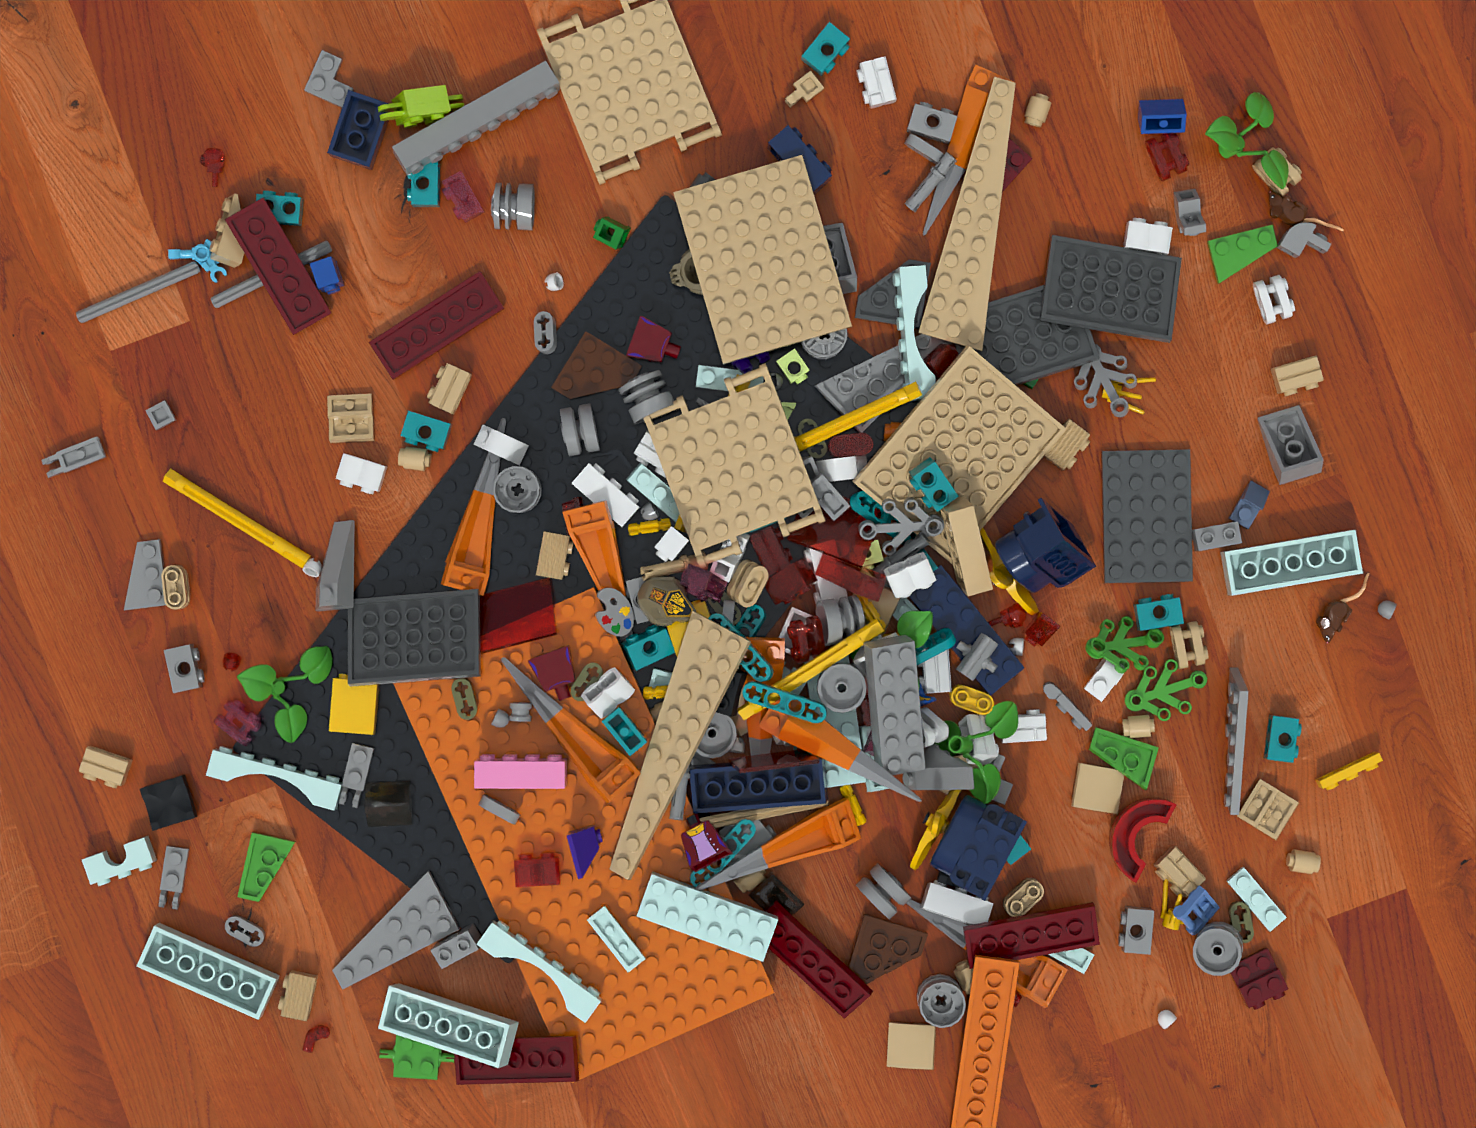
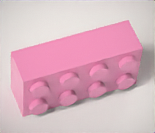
M482 754L480 758L474 761V788L565 789L567 786V758H562V754H549L547 758H540L539 754H527L525 758H517V754H504L502 758H495V754Z

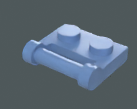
M1199 885L1189 894L1188 899L1182 905H1178L1173 909V915L1185 924L1189 934L1196 935L1220 907L1209 893ZM1191 911L1197 916L1195 920L1188 916Z

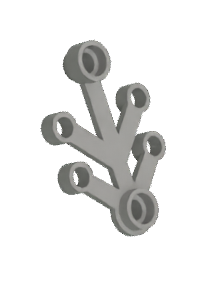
M1095 344L1100 357L1099 360L1082 365L1078 376L1074 379V385L1078 390L1087 388L1088 382L1086 377L1092 366L1095 370V375L1088 394L1083 398L1085 406L1087 408H1094L1097 405L1096 396L1102 384L1111 401L1110 408L1112 414L1116 417H1123L1129 411L1128 402L1124 398H1119L1110 380L1124 383L1125 387L1132 389L1137 385V378L1131 373L1123 374L1103 368L1101 362L1114 364L1117 370H1125L1128 365L1127 359L1122 355L1114 356L1103 353L1101 348ZM1120 360L1125 362L1121 366L1117 365V362ZM1130 378L1134 379V382L1131 384L1126 382ZM1079 380L1085 381L1083 385L1077 384ZM1089 398L1094 399L1093 403H1087L1086 401ZM1120 406L1124 407V410H1123V411H1121V412L1116 411V409H1117L1118 407H1120Z
M909 497L904 501L905 509L908 512H913L921 520L912 522L896 507L895 502L888 498L882 502V508L884 512L896 518L899 523L874 524L870 520H865L860 523L858 531L861 537L866 540L873 539L877 533L899 532L891 541H885L882 545L883 552L891 556L896 552V548L913 531H921L920 533L923 532L927 538L939 535L944 529V521L939 515H928L918 506L914 498ZM909 502L915 503L912 508L907 507ZM892 503L893 505L890 509H886V504ZM936 522V526L933 528L929 527V524ZM865 526H871L869 531L863 530ZM912 539L907 540L904 545L912 541ZM888 545L893 546L891 551L885 550Z

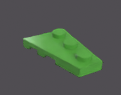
M1273 225L1207 241L1217 283H1221L1278 246Z
M1096 727L1093 731L1088 750L1141 788L1147 790L1159 747Z
M252 832L237 897L259 902L296 841Z

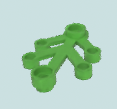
M1124 616L1118 623L1119 629L1113 641L1105 642L1108 634L1115 628L1111 620L1105 619L1099 626L1100 632L1098 636L1089 639L1085 648L1089 656L1095 659H1106L1114 664V668L1118 673L1123 674L1129 669V662L1124 658L1120 659L1110 651H1117L1133 661V665L1137 670H1144L1149 664L1148 659L1129 648L1144 645L1150 648H1157L1164 641V635L1159 629L1155 628L1150 629L1145 636L1124 639L1134 624L1130 617Z
M1168 659L1164 662V669L1154 689L1145 692L1150 679H1154L1157 675L1155 667L1147 666L1143 670V676L1137 688L1130 690L1126 694L1124 699L1125 705L1132 711L1144 709L1156 715L1159 720L1167 721L1171 717L1169 709L1158 708L1148 702L1157 698L1177 708L1180 713L1188 714L1192 710L1191 704L1188 701H1180L1169 694L1189 687L1202 688L1207 683V676L1202 671H1193L1189 678L1166 685L1172 672H1175L1178 668V663L1175 660ZM1172 661L1175 666L1172 670H1169L1167 664ZM1149 668L1154 671L1151 677L1146 675V671ZM1198 675L1202 677L1200 684L1195 682V677ZM1138 696L1140 702L1135 705L1133 704L1132 699L1133 697ZM1184 703L1188 705V710L1185 712L1181 710V705ZM1161 711H1167L1168 715L1166 718L1160 717Z

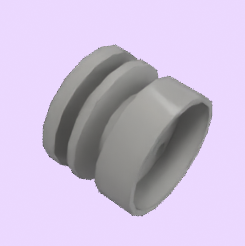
M496 183L491 200V216L494 222V229L501 230L502 220H505V229L509 230L512 220H516L518 230L533 231L535 209L534 184L519 183L517 193H512V186L510 183H507L506 192L503 193L502 183Z
M847 329L829 333V339L823 338L821 340L819 337L802 341V347L808 355L816 359L826 360L835 357L846 343Z
M660 370L636 376L618 389L621 395L631 393L623 399L624 403L634 401L636 405L628 410L634 424L644 422V417L674 405V399L670 391L659 392V389L666 385L665 380L654 382L662 377Z
M512 466L504 469L497 475L493 484V494L501 508L513 513H524L538 504L542 494V486L539 478L533 471L524 467ZM518 484H521V488L524 489V493H519V495L516 496V492L513 491V487H517Z
M856 595L848 596V599L841 597L838 604L834 598L817 601L816 623L820 640L824 646L836 645L842 641V637L845 639L865 626L862 605Z
M943 974L931 975L923 980L918 987L916 997L920 1012L925 1021L939 1028L951 1027L959 1022L964 1015L966 1003L964 994L957 981ZM936 996H943L944 1001L941 1002L940 1000H937Z

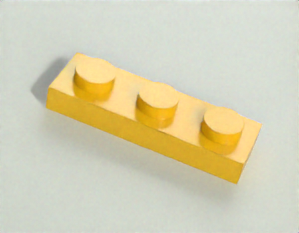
M1374 751L1315 780L1319 788L1331 790L1339 785L1338 782L1343 779L1349 781L1358 777V772L1362 770L1371 771L1377 768V763L1383 760L1380 753Z

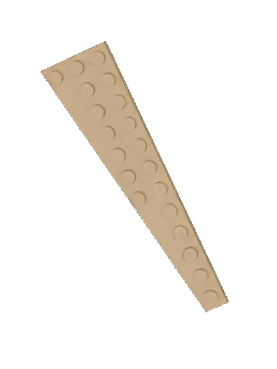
M997 77L993 79L918 332L966 347L969 345L972 349L979 351L983 350L1016 85L1015 82Z
M695 611L691 613L640 772L641 774L639 775L611 862L610 870L627 880H631L751 643V641Z

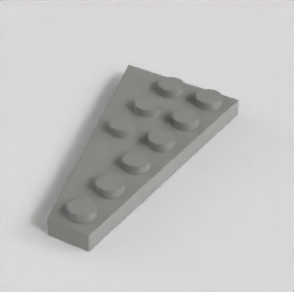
M923 334L915 337L916 346L927 367L952 344L951 342ZM896 346L815 385V387L842 415H845L902 388V384L905 383V377L901 374L900 370L903 352L900 353L899 347ZM878 416L858 424L854 428L861 434Z
M1229 667L1228 724L1225 725V736L1228 737V773H1226L1225 777L1227 794H1224V806L1228 807L1230 815H1239L1249 692L1239 669L1236 667Z
M430 870L332 970L342 990L460 929Z

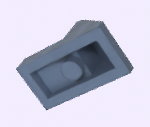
M1250 480L1228 519L1233 522L1238 521L1240 526L1249 529L1259 510H1263L1270 491Z

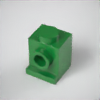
M606 216L596 222L594 226V231L596 232L593 238L616 250L623 247L631 227L625 226ZM610 228L615 230L613 235L610 233Z

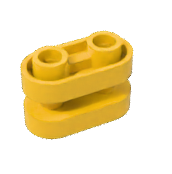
M962 684L952 687V692H949L950 701L954 705L979 715L989 714L994 706L993 698L989 694Z

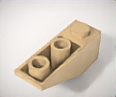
M234 193L230 197L225 198L222 204L224 213L222 219L220 218L217 222L215 230L218 233L216 239L212 240L209 251L212 252L210 259L233 268L242 263L244 251L225 221L227 217L241 210L238 194Z

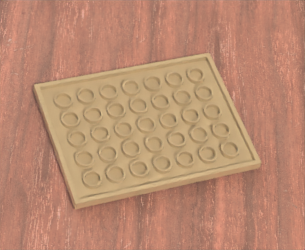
M802 155L673 192L723 364L852 327Z
M967 345L853 480V483L881 506L885 499H892L896 507L912 522L921 520L913 512H908L905 509L904 501L909 497L914 498L918 506L928 515L936 514L941 517L940 510L937 512L933 507L928 509L921 499L924 496L921 490L916 491L909 481L912 477L908 472L931 457L958 496H964L974 506L980 531L1058 440L1066 428ZM930 472L922 475V482L930 478ZM942 490L935 491L933 499L940 498ZM909 502L907 507L912 508L915 503ZM888 503L885 508L890 509L893 504ZM931 522L929 524V527L931 528L936 526V522ZM943 529L937 536H929L930 546L952 564L945 530ZM913 531V532H914L916 535H918L921 531Z

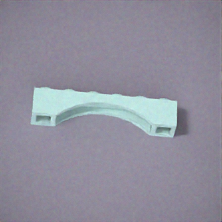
M926 265L899 267L893 273V285L897 286V295H895L894 299L895 307L899 308V317H897L896 325L897 330L901 331L898 347L899 352H903L900 370L901 374L905 377V383L902 384V388L917 382L922 396L911 401H920L936 383L935 375L920 356L914 335L916 309L921 296L927 289Z
M220 746L219 749L216 748L212 751L206 776L229 781L248 774L272 775L287 780L298 787L315 806L334 811L338 807L343 784L339 782L340 778L327 775L326 778L319 777L318 772L305 769L304 773L297 771L296 766L285 763L282 767L275 765V760L262 758V761L253 759V754L241 752V755L232 753L233 749Z
M493 920L476 945L494 958H517L542 969L558 986L567 1010L586 1023L602 1000L599 996L600 992L592 986L587 988L581 983L582 979L576 974L571 973L569 975L563 970L564 966L553 959L551 962L545 957L546 953L535 946L533 949L526 944L528 940L517 933L515 936L508 931L510 927L500 920L498 922Z

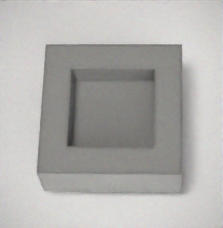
M166 400L145 410L155 430H159L177 420Z

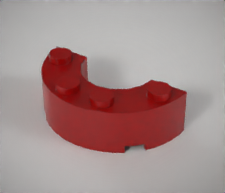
M1144 798L1126 806L1115 818L1109 835L1110 853L1118 869L1133 882L1137 883L1146 865L1139 858L1135 850L1137 833L1143 826L1149 823L1161 822L1167 824L1177 804L1162 798Z

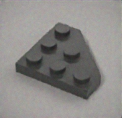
M909 259L901 266H899L907 267L926 265V276L928 283L931 263ZM895 270L858 296L855 312L856 319L896 325L897 317H899V308L895 307L894 301L895 295H897V286L893 285V273H895ZM926 290L921 296L916 309L914 328L920 329Z

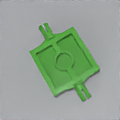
M396 1035V1044L393 1050L380 1049L379 1052L386 1053L380 1054L379 1058L392 1059L394 1064L393 1077L438 1080L441 1062H455L453 1053H442V1050L399 1035Z

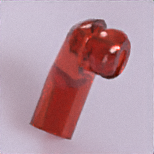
M317 1025L308 1030L302 1050L313 1053L315 1042L322 1038H328L330 1029L323 1025Z

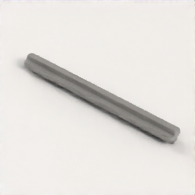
M324 241L298 254L302 263L306 265L332 252V247L328 241ZM255 275L211 297V302L215 308H219L264 285L258 275Z
M193 261L77 311V319L81 323L89 321L198 274L200 268L197 262Z

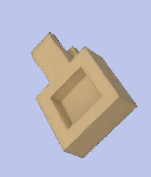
M809 71L793 84L796 91L786 97L785 102L789 107H792L801 98L807 103L824 90V87L812 71Z

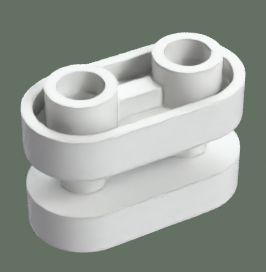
M1280 275L1270 277V285H1265L1263 280L1253 283L1254 294L1266 325L1276 322L1275 315L1280 314L1282 319L1292 317L1295 306L1293 300L1288 298L1286 292L1288 284L1285 278H1281ZM1270 293H1273L1276 306H1272L1269 297Z
M921 708L924 748L933 745L934 742L939 743L946 740L949 735L948 725L929 708Z

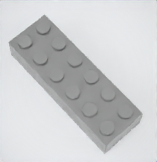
M907 635L863 642L874 761L891 775L925 770L915 641Z

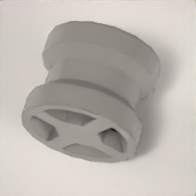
M509 703V707L512 709L509 721H532V716L529 714L532 703Z

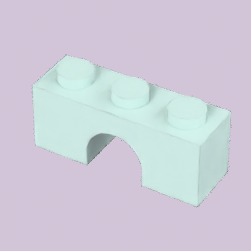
M149 836L123 845L126 851V859L122 864L114 863L110 859L107 850L82 859L90 885L97 883L98 886L111 882V877L117 875L119 879L132 875L131 870L139 868L140 871L151 868V863L157 861Z

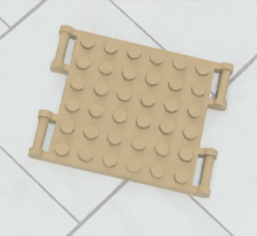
M619 0L624 11L623 14L586 29L583 28L578 13L572 15V18L546 29H543V27L537 29L599 185L606 183L605 180L632 169L634 171L640 169L634 153L672 137H675L682 152L687 150V147L713 136L716 138L722 136L667 0H655L633 10L630 9L629 4L638 0ZM574 26L577 29L576 33L551 43L548 42L547 37ZM710 123V129L683 139L682 133ZM625 156L629 157L630 161L604 172L600 170V167Z
M766 363L759 365L760 368L732 379L731 377L724 379L730 394L728 397L689 411L682 395L673 401L674 405L658 410L643 418L700 569L707 567L709 563L730 555L742 554L737 536L778 521L783 537L789 536L790 532L819 522V524L825 522V517ZM761 376L764 377V383L738 393L736 392V386ZM679 408L681 409V415L654 425L653 418ZM810 508H813L815 514L786 524L784 519ZM730 539L731 546L705 556L703 555V549Z

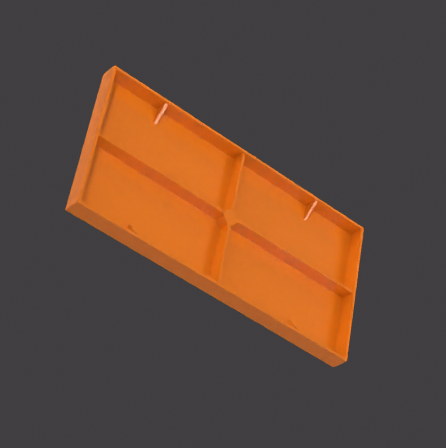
M595 587L480 638L481 676L466 678L472 684L478 706L477 714L470 720L462 719L458 715L451 686L459 678L393 683L498 919L510 927L508 931L515 936L518 933L528 940L526 944L533 949L536 946L546 953L545 957L551 962L554 959L564 966L563 970L569 975L574 973L582 979L581 983L587 988L592 986L600 992L601 1002L586 1023H584L567 1010L564 998L550 976L537 966L516 958L550 1036H576L579 1080L775 993L762 961L637 917V912L652 871L692 885L690 874L693 870L688 865L681 834L689 830L686 819L696 814H693V806L687 792L683 820L669 819L670 801L631 880H627L611 871L610 866L639 776L607 804L593 787H590L533 705L529 710L532 721H509L502 728L491 725L498 709L507 712L510 716L512 709L509 707V703H531L507 670L501 658L505 657L544 691L528 660L569 645L575 679L578 678L587 664L595 662L602 667L603 674L615 667L635 689L634 693L629 699L618 704L615 709L620 706L648 742L629 756L602 723L604 718L601 719L585 701H577L572 695L559 701L555 689L545 693L591 731L626 756L636 769L641 772L656 724L617 636L606 632L596 619L595 613L605 609L601 600L597 597ZM594 666L592 669H587L589 675L586 680L590 682L592 677L599 676L597 667ZM459 682L456 691H461L462 697H466L465 690L468 689V686ZM571 682V683L567 684V685H568V688H569V691H570V694H571V687H572V685L574 684V682ZM584 682L581 687H575L577 691L576 696L580 697L588 685ZM463 700L465 707L461 711L470 716V712L474 708L473 706H468L467 700ZM482 754H495V758H502L504 754H517V758H525L527 754H539L540 758H547L549 754H562V758H567V786L565 789L474 788V761L480 758ZM484 794L521 814L515 825L482 808L479 805ZM595 825V829H600L603 842L599 843L600 848L583 878L578 879L567 834L572 830ZM715 862L710 867L718 868L719 864ZM707 867L703 868L705 871L701 875L695 874V883H703L706 873L708 872L711 876L714 872L710 871ZM727 882L703 889L734 900ZM604 905L646 957L644 961L630 972L625 970L587 921L591 915Z

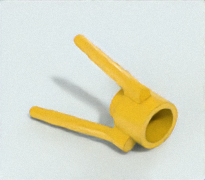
M1155 377L1137 378V383L1156 381ZM1130 378L1126 382L1133 383L1134 379ZM1111 380L1119 398L1120 396L1136 399L1142 398L1141 395L1121 391L1122 386L1118 384L1124 383ZM1103 389L1102 398H1106L1107 402H1111L1105 389ZM1128 404L1130 410L1144 414V410Z
M1166 879L1163 882V901L1160 918L1163 919L1162 926L1172 930H1179L1180 924L1184 923L1173 915L1172 908H1169L1167 911L1168 880ZM1178 894L1174 908L1181 904L1182 894Z

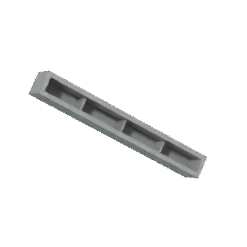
M544 61L392 146L393 154L406 175L411 173L417 174L423 170V166L430 162L436 163L440 161L446 153L458 151L462 144L479 139L482 133L487 130L493 131L501 125L500 123L507 119H515L519 116V112L536 107L539 101L544 98L550 99L554 97L560 90L559 81L548 63Z

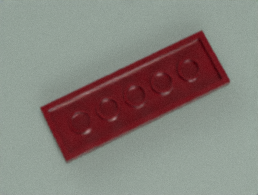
M264 197L225 219L293 335L332 313Z
M479 271L370 341L369 344L392 380L496 315L504 307L481 271Z
M775 901L765 911L778 916V922L768 948L844 1019L871 996L873 990L780 903Z
M1093 902L963 926L970 969H973L975 955L1021 960L1100 945L1096 910Z
M576 1036L517 1037L514 1039L508 1065L500 1068L454 1054L456 1085L579 1081Z

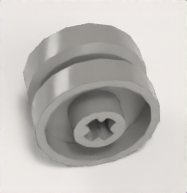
M591 403L579 405L578 420H576L575 412L571 407L560 409L561 431L569 456L581 454L580 440H584L585 448L589 453L600 451Z
M836 663L822 671L817 680L816 689L818 697L825 707L834 712L845 713L853 711L861 705L866 696L867 686L863 675L858 669L850 664ZM839 684H844L846 690L839 692L837 687Z
M715 713L696 750L698 754L707 758H716L730 751L737 736L736 726L730 716Z
M877 863L870 870V875L877 883L874 884L870 879L863 877L856 886L890 920L897 913V907L890 899L893 898L898 904L904 906L911 899V896L890 872H887Z
M1212 922L1205 925L1197 934L1193 946V957L1197 966L1205 973L1213 976H1223L1231 973L1239 965L1243 953V939L1239 931L1225 922Z

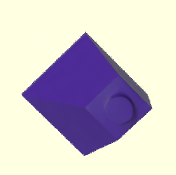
M595 825L572 830L567 834L578 879L583 878L600 848L599 843L603 842L600 829L596 830Z

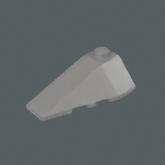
M354 520L334 522L316 586L315 611L353 608Z
M936 743L924 748L925 770L904 773L902 778L904 785L910 790L974 789L972 766L959 758H953L947 750L942 751Z

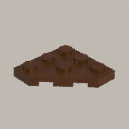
M586 331L551 388L570 400L609 391L624 386L629 380L636 377L642 365Z
M864 914L848 968L867 985L876 978L921 956L928 933Z

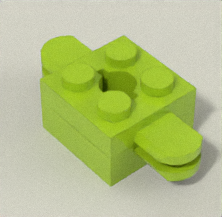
M446 85L403 90L391 100L392 103L378 106V112H388L379 116L380 121L395 119L396 126L404 125V128L416 127L417 123L425 122V125H431L444 118L449 112H454L464 107V103H455L462 101L463 96L462 94L448 96Z

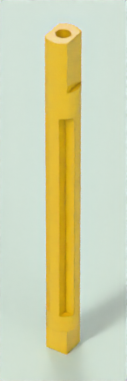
M913 382L895 392L794 437L799 452L922 396L917 382Z
M171 468L165 474L164 483L252 536L302 569L310 559L311 555L229 506Z
M876 618L779 680L772 687L787 692L793 691L863 646V642L871 641L885 632L884 627ZM766 689L763 691V693L758 694L761 696L760 701H764V695L767 691ZM773 692L768 695V701L771 704L780 699L777 693ZM748 701L738 708V713L743 720H746L766 707Z

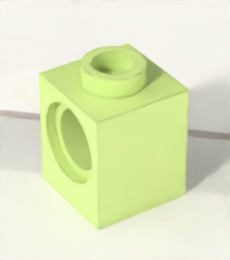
M795 349L776 361L790 384L796 382L798 385L808 378L806 373L810 370ZM792 362L798 363L800 365V372L791 374L788 371V365Z

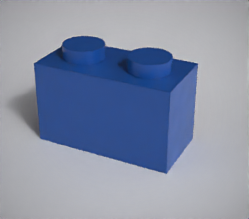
M1183 99L1139 100L1138 123L1141 134L1185 132L1187 113Z
M331 256L310 263L317 287L322 292L328 293V295L341 291L340 287L345 286L337 261Z

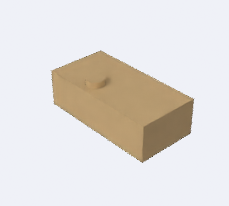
M964 496L956 498L940 510V514L944 521L945 535L957 585L967 596H972L993 590L974 506Z

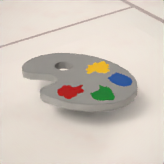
M603 588L599 590L597 597L605 604L606 609L595 613L597 621L606 632L614 636L622 637L627 635L634 623L633 610L629 601L616 589ZM612 598L616 600L615 605H612L610 602Z

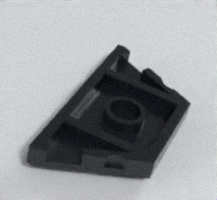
M620 449L572 458L581 472L588 464L593 466L596 463L605 471L603 476L609 481L613 478L622 485L620 490L625 495L630 492L636 499H639L641 492L626 480L634 468Z

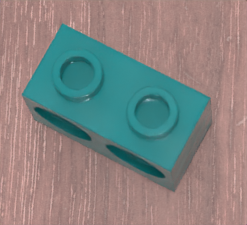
M263 191V194H256V201L264 197L266 202H273L272 212L279 224L302 226L304 200L298 197L297 193L285 192V196H279L274 191ZM289 203H294L296 206L292 214H286L285 207Z
M931 457L908 472L912 477L909 480L916 491L921 490L924 495L921 499L928 509L933 507L938 512L959 497ZM930 472V478L922 482V475ZM942 490L941 497L933 499L935 491Z

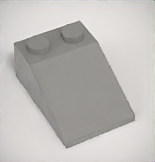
M843 223L823 226L842 293L856 292L857 275Z
M1300 405L1258 417L1257 420L1269 460L1279 485L1321 473L1324 459Z

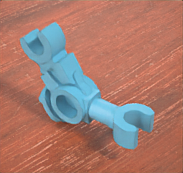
M208 239L205 240L204 244H198L193 247L192 250H168L169 259L192 258V260L197 261L207 273L211 272L210 277L215 283L218 282L215 277L216 272L221 271L225 277L228 275L224 268L217 266L220 262L210 259L212 252L209 251L212 241Z

